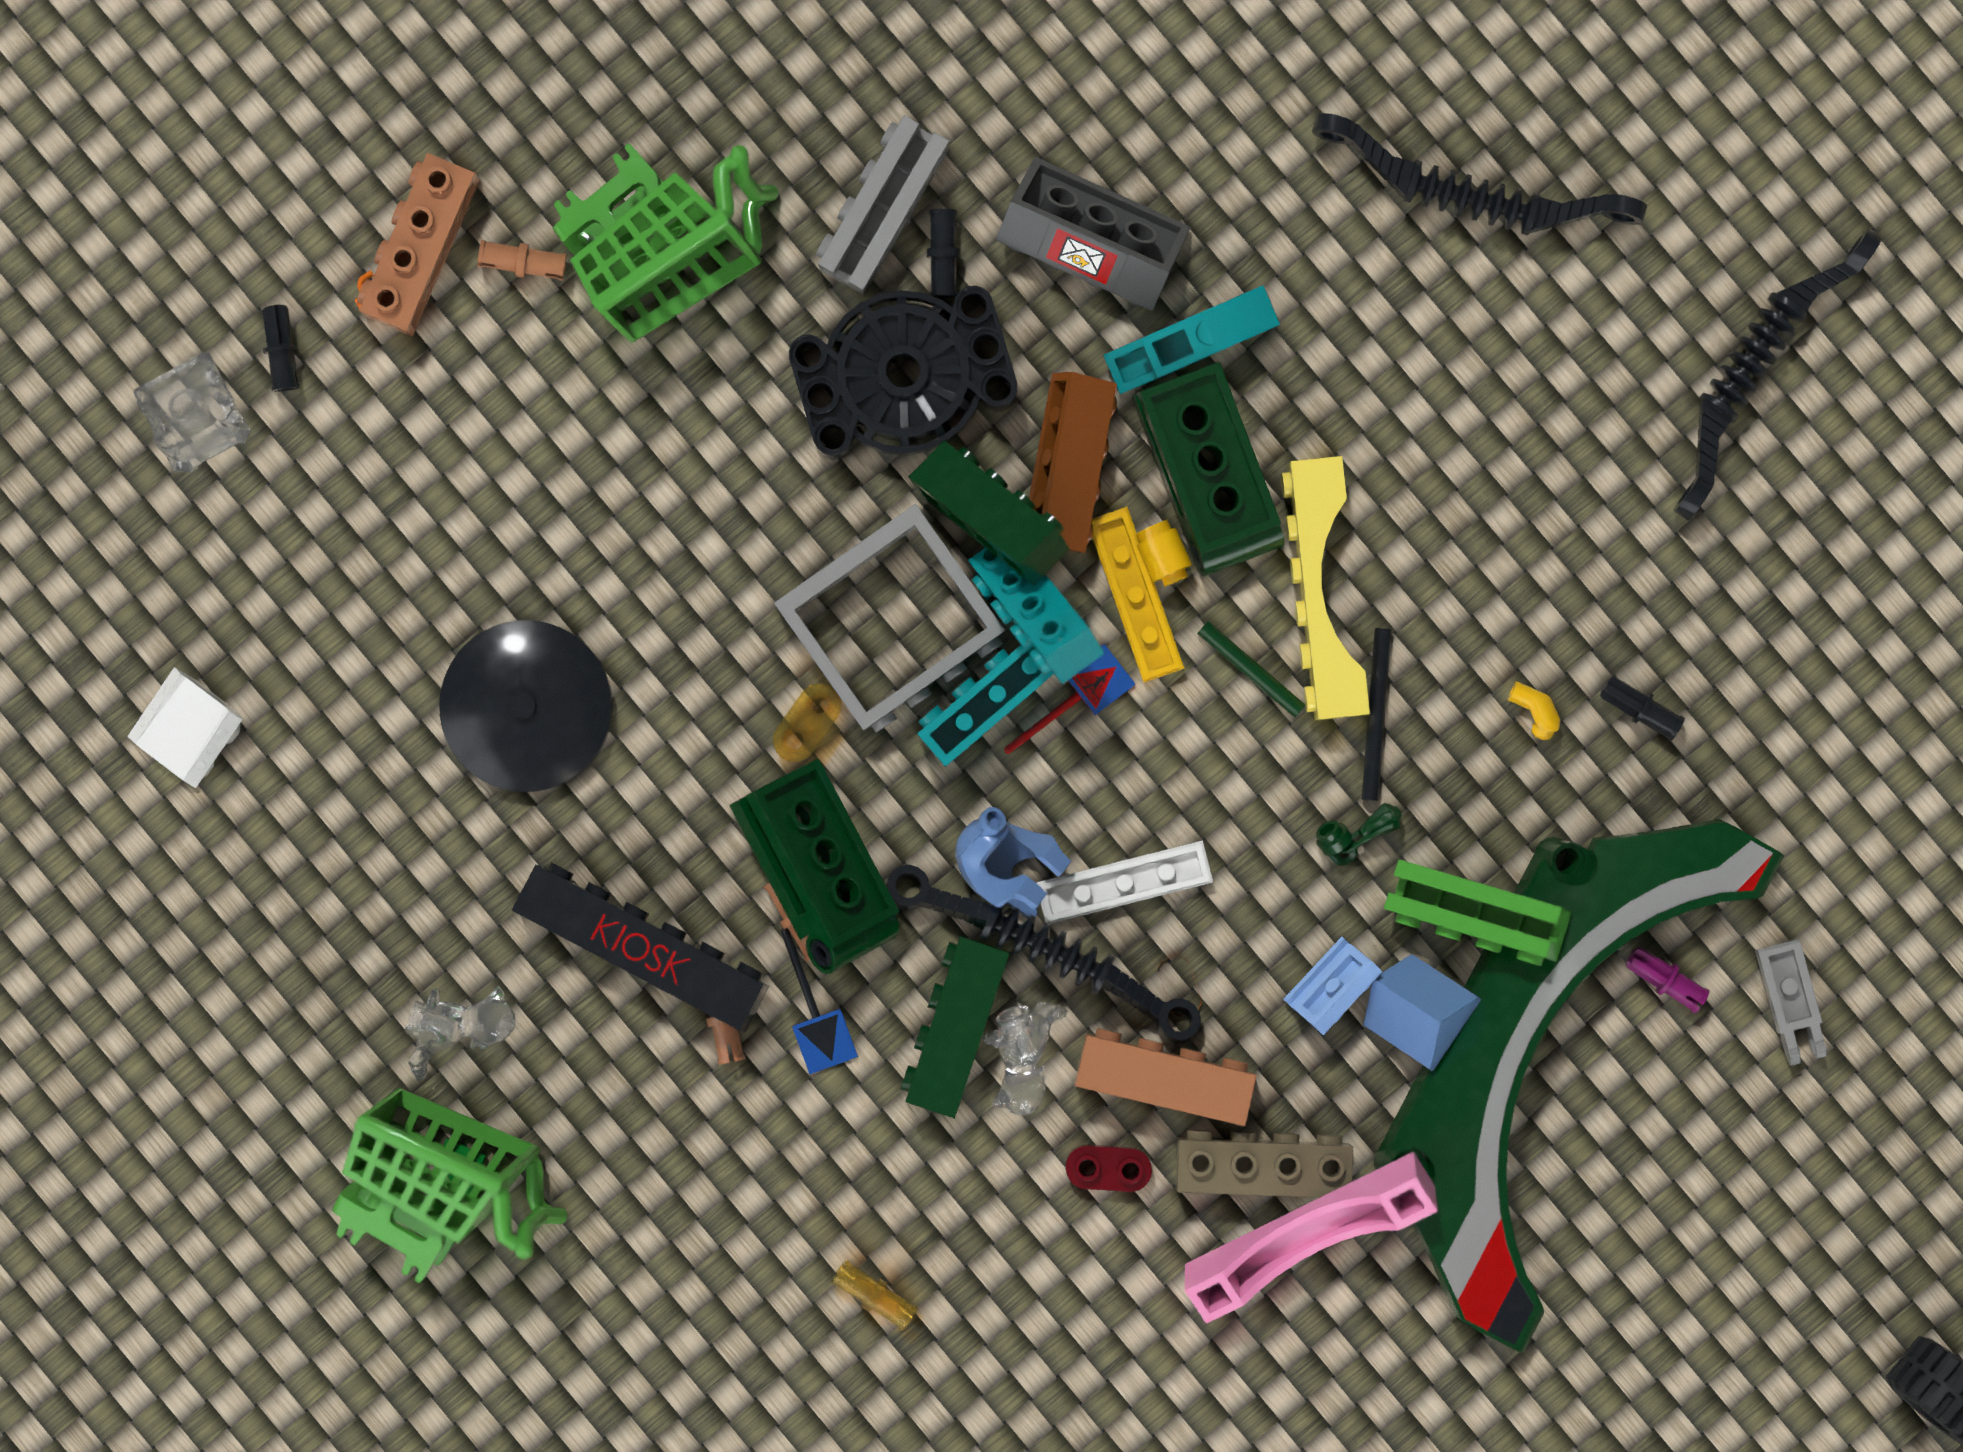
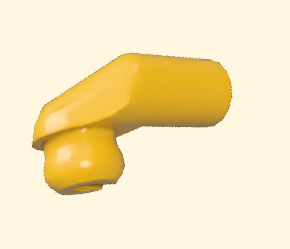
M1516 681L1510 691L1508 701L1530 710L1535 721L1531 731L1536 738L1540 740L1551 739L1554 732L1558 731L1560 727V717L1552 699L1547 694Z

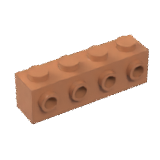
M430 153L426 154L423 162L417 161L414 165L408 182L412 189L406 202L401 200L396 206L391 221L396 226L389 241L384 239L381 242L374 263L378 264L372 280H365L357 302L361 304L359 311L365 317L412 337L480 183V179L474 172Z
M1097 1028L1095 1035L1085 1034L1074 1082L1076 1087L1245 1126L1257 1077L1255 1073L1247 1071L1249 1063L1224 1057L1222 1065L1206 1062V1053L1187 1048H1181L1180 1055L1163 1051L1164 1043L1139 1038L1137 1045L1121 1042L1122 1033Z

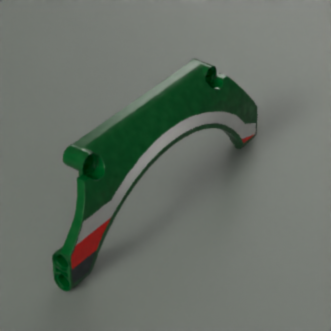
M1716 818L1715 820L1655 831L1593 837L1588 849L1557 837H1548L1542 840L1536 847V851L1514 893L1559 906L1572 912L1557 962L1545 958L1541 966L1516 959L1518 950L1502 946L1500 954L1486 949L1483 950L1464 986L1465 989L1479 997L1481 1001L1435 1069L1431 1071L1422 1065L1374 1156V1167L1377 1170L1398 1160L1402 1156L1414 1152L1435 1185L1437 1212L1412 1225L1433 1264L1453 1311L1454 1318L1520 1353H1524L1544 1315L1543 1305L1526 1274L1515 1242L1508 1203L1507 1157L1514 1107L1525 1072L1540 1039L1558 1010L1577 986L1603 960L1628 941L1655 925L1690 910L1716 903L1763 897L1784 858L1781 852L1741 829ZM1564 849L1566 852L1565 862L1561 867L1557 868L1556 857Z

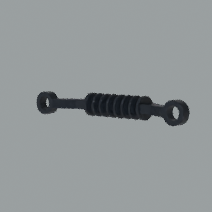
M1319 113L1316 115L1312 133L1323 140L1338 144H1351L1367 162H1370L1369 164L1378 171L1382 178L1387 180V183L1404 198L1405 202L1410 203L1416 193L1421 192L1422 206L1427 207L1433 197L1436 196L1438 197V208L1441 212H1444L1450 201L1455 202V215L1461 216L1468 205L1471 206V215L1474 221H1477L1484 210L1488 211V225L1493 226L1499 216L1504 215L1505 229L1510 230L1517 219L1521 220V234L1524 235L1600 214L1620 223L1640 225L1643 224L1647 210V204L1643 201L1619 194H1605L1560 203L1542 198L1540 194L1533 193L1525 204L1522 203V189L1516 188L1510 199L1505 198V184L1500 183L1495 192L1489 194V182L1487 179H1483L1475 190L1472 189V175L1467 174L1461 184L1457 185L1455 170H1450L1443 181L1439 180V166L1434 165L1428 175L1424 176L1422 174V161L1415 160L1413 162L1392 156L1387 149L1383 148L1378 141L1365 132L1359 124L1348 118L1334 114Z
M1866 229L1852 246L1843 263L1777 293L1772 292L1767 300L1775 311L1760 308L1758 315L1766 324L1763 326L1754 322L1750 323L1748 329L1756 337L1755 340L1741 337L1738 342L1746 353L1731 351L1729 354L1730 359L1736 364V368L1721 365L1719 371L1727 381L1723 382L1712 379L1710 386L1717 395L1713 396L1702 393L1699 397L1697 477L1683 493L1673 511L1689 521L1706 500L1714 486L1719 438L1730 422L1735 423L1738 418V414L1731 407V404L1745 407L1748 401L1740 392L1741 389L1755 393L1758 388L1750 379V376L1765 379L1767 376L1766 370L1759 363L1761 361L1771 365L1776 363L1777 358L1769 349L1770 347L1778 350L1786 348L1787 344L1779 336L1780 333L1787 336L1795 335L1796 329L1789 322V319L1804 322L1807 317L1806 311L1817 295L1859 273L1880 245L1881 237Z
M902 865L894 869L888 877L886 887L898 909L906 911L925 907L958 919H964V921L974 924V926L983 930L979 937L983 940H986L996 931L999 933L997 946L1001 948L1010 938L1013 939V954L1016 956L1026 946L1029 947L1028 962L1033 963L1041 954L1045 955L1044 970L1046 971L1056 962L1061 963L1059 977L1062 979L1074 969L1077 971L1075 985L1080 986L1088 977L1092 978L1091 993L1097 995L1100 988L1108 992L1111 991L1112 994L1118 997L1120 996L1134 1008H1138L1144 1015L1147 1014L1156 1023L1157 1031L1161 1037L1170 1043H1185L1192 1039L1200 1028V1012L1189 1000L1177 998L1168 1002L1162 1001L1113 965L1114 955L1109 954L1101 963L1096 962L1097 947L1093 946L1085 955L1080 954L1081 939L1078 938L1069 948L1065 946L1067 934L1065 931H1062L1054 940L1050 939L1051 924L1046 923L1039 932L1034 931V916L1031 915L1022 925L1018 923L1020 912L1018 908H1015L1005 917L1003 916L1004 905L1001 907H995L987 903L983 905L982 902L977 900L972 901V899L962 898L960 895H951L950 892L943 890L941 892L940 889L931 887L925 872L913 865ZM901 878H911L918 884L919 893L911 898L903 897L896 889V882ZM1171 1011H1181L1186 1014L1189 1019V1028L1182 1032L1173 1030L1168 1024V1013Z

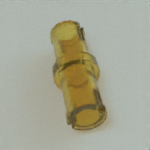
M847 1259L840 1265L836 1271L837 1275H834L831 1280V1284L838 1286L862 1302L861 1308L867 1312L871 1309L898 1326L902 1331L912 1320L913 1317L911 1315H914L918 1309L917 1306L910 1304L886 1287L887 1282L881 1278L876 1281L852 1265Z

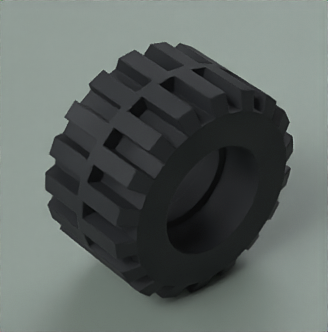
M1918 1336L1885 1377L1892 1390L1907 1404L1947 1436L1963 1445V1361L1936 1341Z

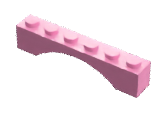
M1412 1152L1186 1263L1184 1291L1207 1324L1244 1306L1256 1293L1278 1275L1324 1248L1363 1234L1400 1230L1437 1212L1435 1185L1415 1153Z

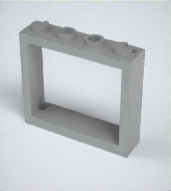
M916 504L774 602L863 731L872 727L876 733L897 719L893 711L907 702L913 708L932 694L928 687L940 678L949 683L966 671L968 668L963 662L976 653L982 659L992 653V651L1003 644L999 637L1005 633L1002 625ZM914 529H917L983 622L986 629L866 712L796 612Z

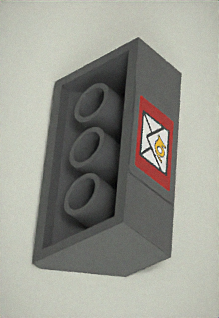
M1035 157L1009 204L996 241L1009 246L1016 252L1025 253L1045 262L1056 270L1065 271L1085 280L1094 287L1105 289L1125 298L1131 304L1153 311L1191 226Z

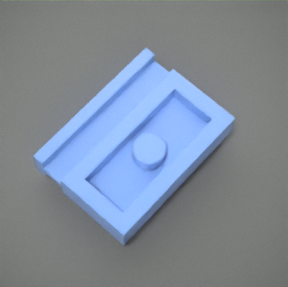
M1341 936L1283 1000L1324 1035L1357 998L1370 987L1371 983L1382 971Z

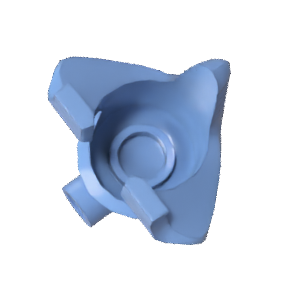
M995 807L987 808L980 814L979 819L966 826L956 843L955 858L961 875L967 884L995 907H1001L1005 904L1010 906L1011 909L1018 908L1020 909L1019 913L1027 919L1031 915L1037 916L1036 907L1039 906L1047 893L1030 877L1024 874L1013 878V867L1024 859L1037 857L1059 877L1071 862L1051 835L1032 832L1012 825L1006 821L1003 812Z

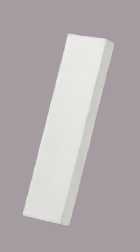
M1198 841L1036 883L1047 893L1041 902L1045 923L1051 924L1213 883L1203 841Z

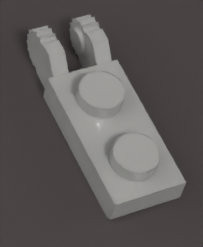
M1793 939L1756 949L1755 954L1777 1033L1781 1035V1043L1787 1062L1790 1066L1801 1063V1054L1794 1030L1805 1027L1807 1029L1809 1047L1815 1058L1826 1057L1827 1052L1820 1023L1823 1022L1800 940Z

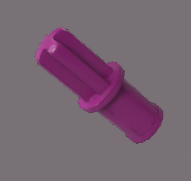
M1642 947L1635 948L1626 960V967L1654 985L1656 993L1659 995L1666 993L1693 1013L1700 1010L1698 1003L1703 1005L1709 996V989L1700 986L1679 972L1678 965L1673 964L1670 966Z

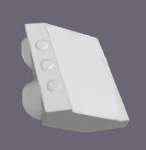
M174 667L127 737L180 779L196 788L202 778L206 777L211 771L215 759L224 746L232 743L240 733V723L243 719L234 708L204 685Z

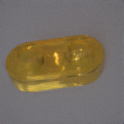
M820 683L813 684L800 694L773 735V745L780 757L790 762H800L809 758L841 713L842 703L840 696L832 687ZM822 697L828 701V709L825 713L817 714L813 711L812 703L816 698ZM797 732L803 736V744L800 748L792 749L788 746L787 738L791 733Z

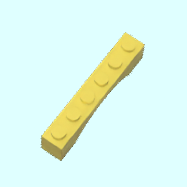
M1342 456L1291 461L1287 465L1288 472L1281 473L1283 498H1291L1292 515H1287L1285 520L1288 541H1295L1297 558H1290L1292 583H1300L1302 600L1295 601V616L1297 627H1305L1306 643L1299 644L1302 670L1309 669L1311 686L1304 687L1306 712H1314L1315 721L1370 714L1366 671L1350 656L1337 637L1328 617L1322 592V559L1326 539L1336 515L1347 499Z

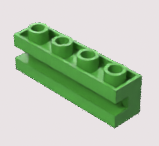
M1398 860L1394 876L1399 878L1395 894L1388 892L1384 906L1385 910L1397 913L1394 922L1420 929L1422 921L1437 926L1435 934L1456 941H1460L1463 933L1477 938L1476 947L1499 954L1501 953L1502 946L1518 950L1516 959L1539 966L1542 965L1544 958L1557 962L1572 914L1571 911L1404 860Z

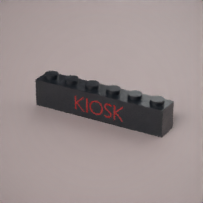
M551 862L548 869L535 864L511 911L742 1032L747 1031L770 987L760 981L763 975L762 972L741 961L737 968L723 962L724 952L703 941L699 948L685 942L684 939L687 933L665 921L661 929L646 921L650 913L629 902L625 903L623 909L608 901L612 893L591 882H588L585 889L571 882L574 873Z

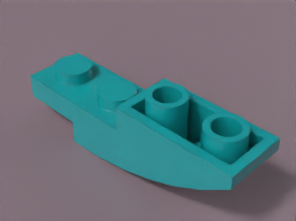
M1262 285L1108 352L1103 356L1114 382L1117 383V389L1122 394L1281 324L1266 288Z

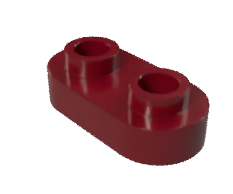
M1080 1145L1069 1153L1065 1163L1066 1174L1069 1180L1075 1186L1082 1189L1135 1192L1144 1188L1152 1175V1166L1146 1154L1132 1147ZM1091 1160L1095 1163L1096 1168L1091 1175H1083L1079 1171V1165L1082 1161ZM1131 1162L1138 1166L1139 1171L1134 1178H1126L1122 1174V1168L1125 1164Z

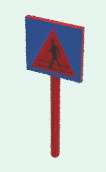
M1105 644L1101 646L1105 654L1068 680L1076 693L1005 746L1004 752L1006 754L1012 753L1081 699L1092 713L1096 715L1136 685Z

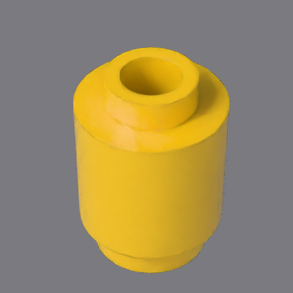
M1168 520L1161 521L1136 533L1140 541L1137 545L1153 583L1162 580L1166 587L1188 577L1185 569L1193 564L1177 529L1171 528Z

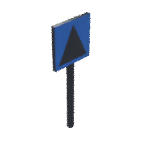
M787 928L782 929V938L812 1019L792 1026L809 1074L858 1057L841 1008L820 1015L791 934Z

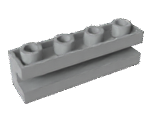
M905 115L899 125L892 122L880 142V145L885 147L877 162L870 159L859 178V182L864 184L856 199L851 196L847 198L837 219L842 221L839 229L834 236L829 233L825 236L816 253V256L821 258L818 263L820 271L864 296L949 150V140L935 132L933 135L919 128V123Z

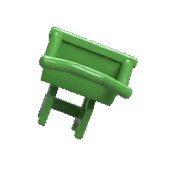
M630 144L625 145V150L629 154L628 160H623L618 153L613 155L619 173L590 197L582 201L572 191H568L566 196L571 201L569 207H565L559 200L554 202L561 220L555 224L553 231L575 255L570 261L586 289L591 303L630 343H634L762 263V259L759 256L762 249V233L758 209L766 202L775 201L779 192L774 185H758L751 176L748 151L744 146H734L731 154L715 166L713 170L717 209H714L677 173H673L663 182ZM731 172H733L735 184L748 199L743 204L742 209L744 236L731 222L734 214ZM636 189L637 192L612 211L617 203ZM702 219H706V221L700 224L699 226L696 225ZM687 231L689 232L688 234H686L685 236H683L682 238H680V239L678 240V238H679L681 235H683L685 232H687ZM725 240L731 242L743 254L730 263L715 248ZM707 253L722 267L711 275H708L696 261ZM688 266L701 279V281L690 288L678 276V273ZM671 279L681 293L668 301L659 286ZM652 292L661 306L648 313L640 299ZM633 305L641 318L628 325L621 312Z
M399 1087L357 1119L342 1174L352 1179L353 1182L340 1192L332 1208V1211L341 1217L336 1233L338 1237H343L348 1229H352L353 1236L350 1239V1244L356 1245L366 1232L406 1255L402 1274H409L414 1266L418 1268L419 1271L415 1277V1281L418 1283L424 1280L433 1264L440 1265L444 1261L455 1242L460 1243L492 1212L494 1215L496 1240L515 1251L520 1259H527L532 1255L534 1234L543 1224H563L568 1216L564 1208L552 1207L545 1202L543 1165L538 1157L541 1151L539 1146ZM398 1106L411 1111L405 1126L393 1121ZM419 1115L433 1120L425 1136L413 1131ZM441 1124L454 1129L445 1147L434 1141ZM463 1133L476 1138L466 1157L453 1151ZM385 1143L395 1147V1149L387 1146ZM484 1143L499 1148L488 1166L474 1161ZM507 1152L518 1156L504 1171L499 1172L496 1170ZM406 1154L414 1156V1160L407 1157ZM428 1163L435 1166L433 1170L427 1168ZM526 1169L527 1201L532 1212L518 1224L516 1236L512 1233V1207L509 1189ZM449 1174L454 1175L452 1181L447 1179ZM473 1184L474 1187L472 1188V1190H471L470 1193L468 1194L467 1191H468V1189L470 1188V1186ZM482 1189L486 1190L482 1197L478 1196ZM417 1190H419V1191H422V1192H424V1193H426V1194H427V1196H426V1195H424V1194H421V1193H420V1192H418V1191H417ZM397 1222L403 1224L404 1226L410 1228L411 1230L417 1232L418 1234L424 1236L425 1238L420 1237L419 1235H417V1234L413 1233L412 1231L406 1229L405 1227L401 1226V1225L398 1224Z

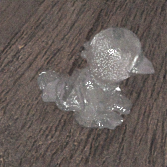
M499 985L485 999L471 1006L440 1001L441 994L437 988L431 990L427 1004L415 1001L405 1033L418 1037L417 1046L408 1059L413 1077L417 1081L425 1079L428 1061L436 1052L453 1046L466 1036L473 1038L470 1042V1049H475L479 1046L481 1050H485L492 1044L499 1043L508 1038L516 1024L515 1013L512 1007L505 1001L504 992Z
M1038 1002L1031 1013L1027 1006L1018 1005L998 1014L996 1022L999 1029L988 1031L986 1036L982 1037L983 1043L994 1045V1047L999 1049L1005 1065V1076L1000 1091L992 1102L993 1106L998 1109L1006 1108L1010 1113L1021 1116L1031 1114L1038 1109L1044 1099V1081L1046 1077L1042 1075L1044 1066L1035 1068V1065L1045 1050L1051 1025L1067 1015L1068 1011L1063 1006Z

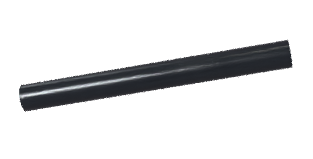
M1374 629L1369 694L1370 714H1368L1361 800L1379 801L1392 629Z

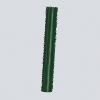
M1207 621L1197 633L1293 717H1296L1305 707V703L1212 623Z

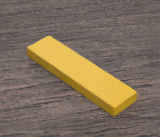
M1128 507L1093 518L1091 520L1093 524L1092 539L1143 683L1184 669L1156 586L1138 550L1137 545L1140 541L1136 535Z

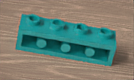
M986 548L968 560L977 573V576L971 579L985 600L992 596L996 599L990 605L1005 625L1011 620L1014 622L1015 625L1009 629L1024 649L1032 645L1034 650L1029 655L1044 675L1051 670L1063 684L1105 654L1089 627L1046 574L1033 586Z
M1020 645L1010 655L1002 649L984 665L989 673L977 683L971 677L968 678L951 693L956 699L954 703L944 711L937 705L918 721L923 729L917 735L945 767L1054 674L1051 670L1045 675L1042 673L1029 655L1034 650L1032 645L1026 649Z

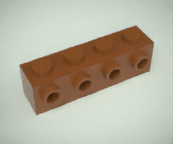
M1075 372L1052 373L1029 499L1035 504V511L1042 516L1047 511L1064 527L1061 535L1070 548L1068 552L1086 553L1087 544L1090 542L1093 534L1091 520L1094 504L1101 491L1099 478L1102 462L1109 449L1107 435L1110 419L1115 413L1117 406L1115 396L1117 383Z

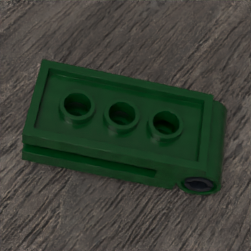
M1220 362L1143 390L1132 397L1185 538L1189 537L1188 542L1193 559L1202 576L1205 577L1285 545L1280 526L1281 521ZM1184 410H1191L1197 414L1200 422L1198 430H1190L1184 425L1182 420ZM1200 450H1206L1213 455L1215 466L1212 471H1207L1200 466L1198 462ZM1216 490L1224 491L1229 496L1230 507L1227 512L1221 511L1215 506L1213 496Z
M819 758L762 786L729 805L799 939L801 940L809 936L806 940V950L811 962L820 972L831 974L898 936L899 922L896 913L900 911Z

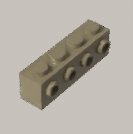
M1190 1129L1187 1130V1137H1177L1175 1189L1179 1193L1320 1198L1352 1182L1353 1146L1349 1143H1343L1342 1135L1318 1134L1317 1142L1299 1141L1300 1134L1274 1133L1273 1140H1256V1132L1230 1131V1139L1213 1138V1131Z

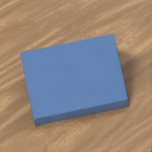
M1411 954L1382 972L1372 982L1363 1025L1433 1071L1481 999Z

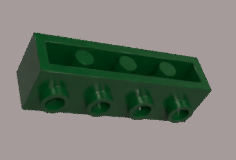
M944 440L908 476L924 500L1034 586L1070 550L1061 535L1064 527L1047 511L1042 516L1035 511V504L1020 490L1013 494L1006 489L1008 484L996 471L989 468L985 472L979 468L980 462L966 448L961 447L957 451Z
M960 936L958 944L948 943L941 966L948 968L949 971L944 985L935 983L928 1004V1008L934 1009L935 1013L930 1026L921 1025L914 1049L922 1052L917 1067L908 1065L900 1090L908 1092L906 1103L955 1119L1009 956L1008 951Z

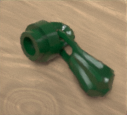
M1383 803L1352 834L1345 824L1338 823L1335 820L1328 821L1322 824L1316 832L1317 846L1324 855L1330 857L1333 863L1339 866L1349 865L1358 855L1357 848L1376 837L1400 829L1402 813L1397 806ZM1360 835L1362 838L1354 843L1353 840ZM1338 853H1349V856L1342 858Z

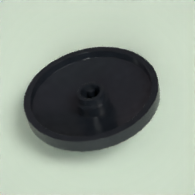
M517 620L495 625L484 630L466 643L457 653L442 683L439 712L442 730L450 749L470 773L500 789L516 792H538L569 782L582 773L595 760L606 742L610 731L613 697L609 679L603 665L590 647L581 639L565 629L550 623Z

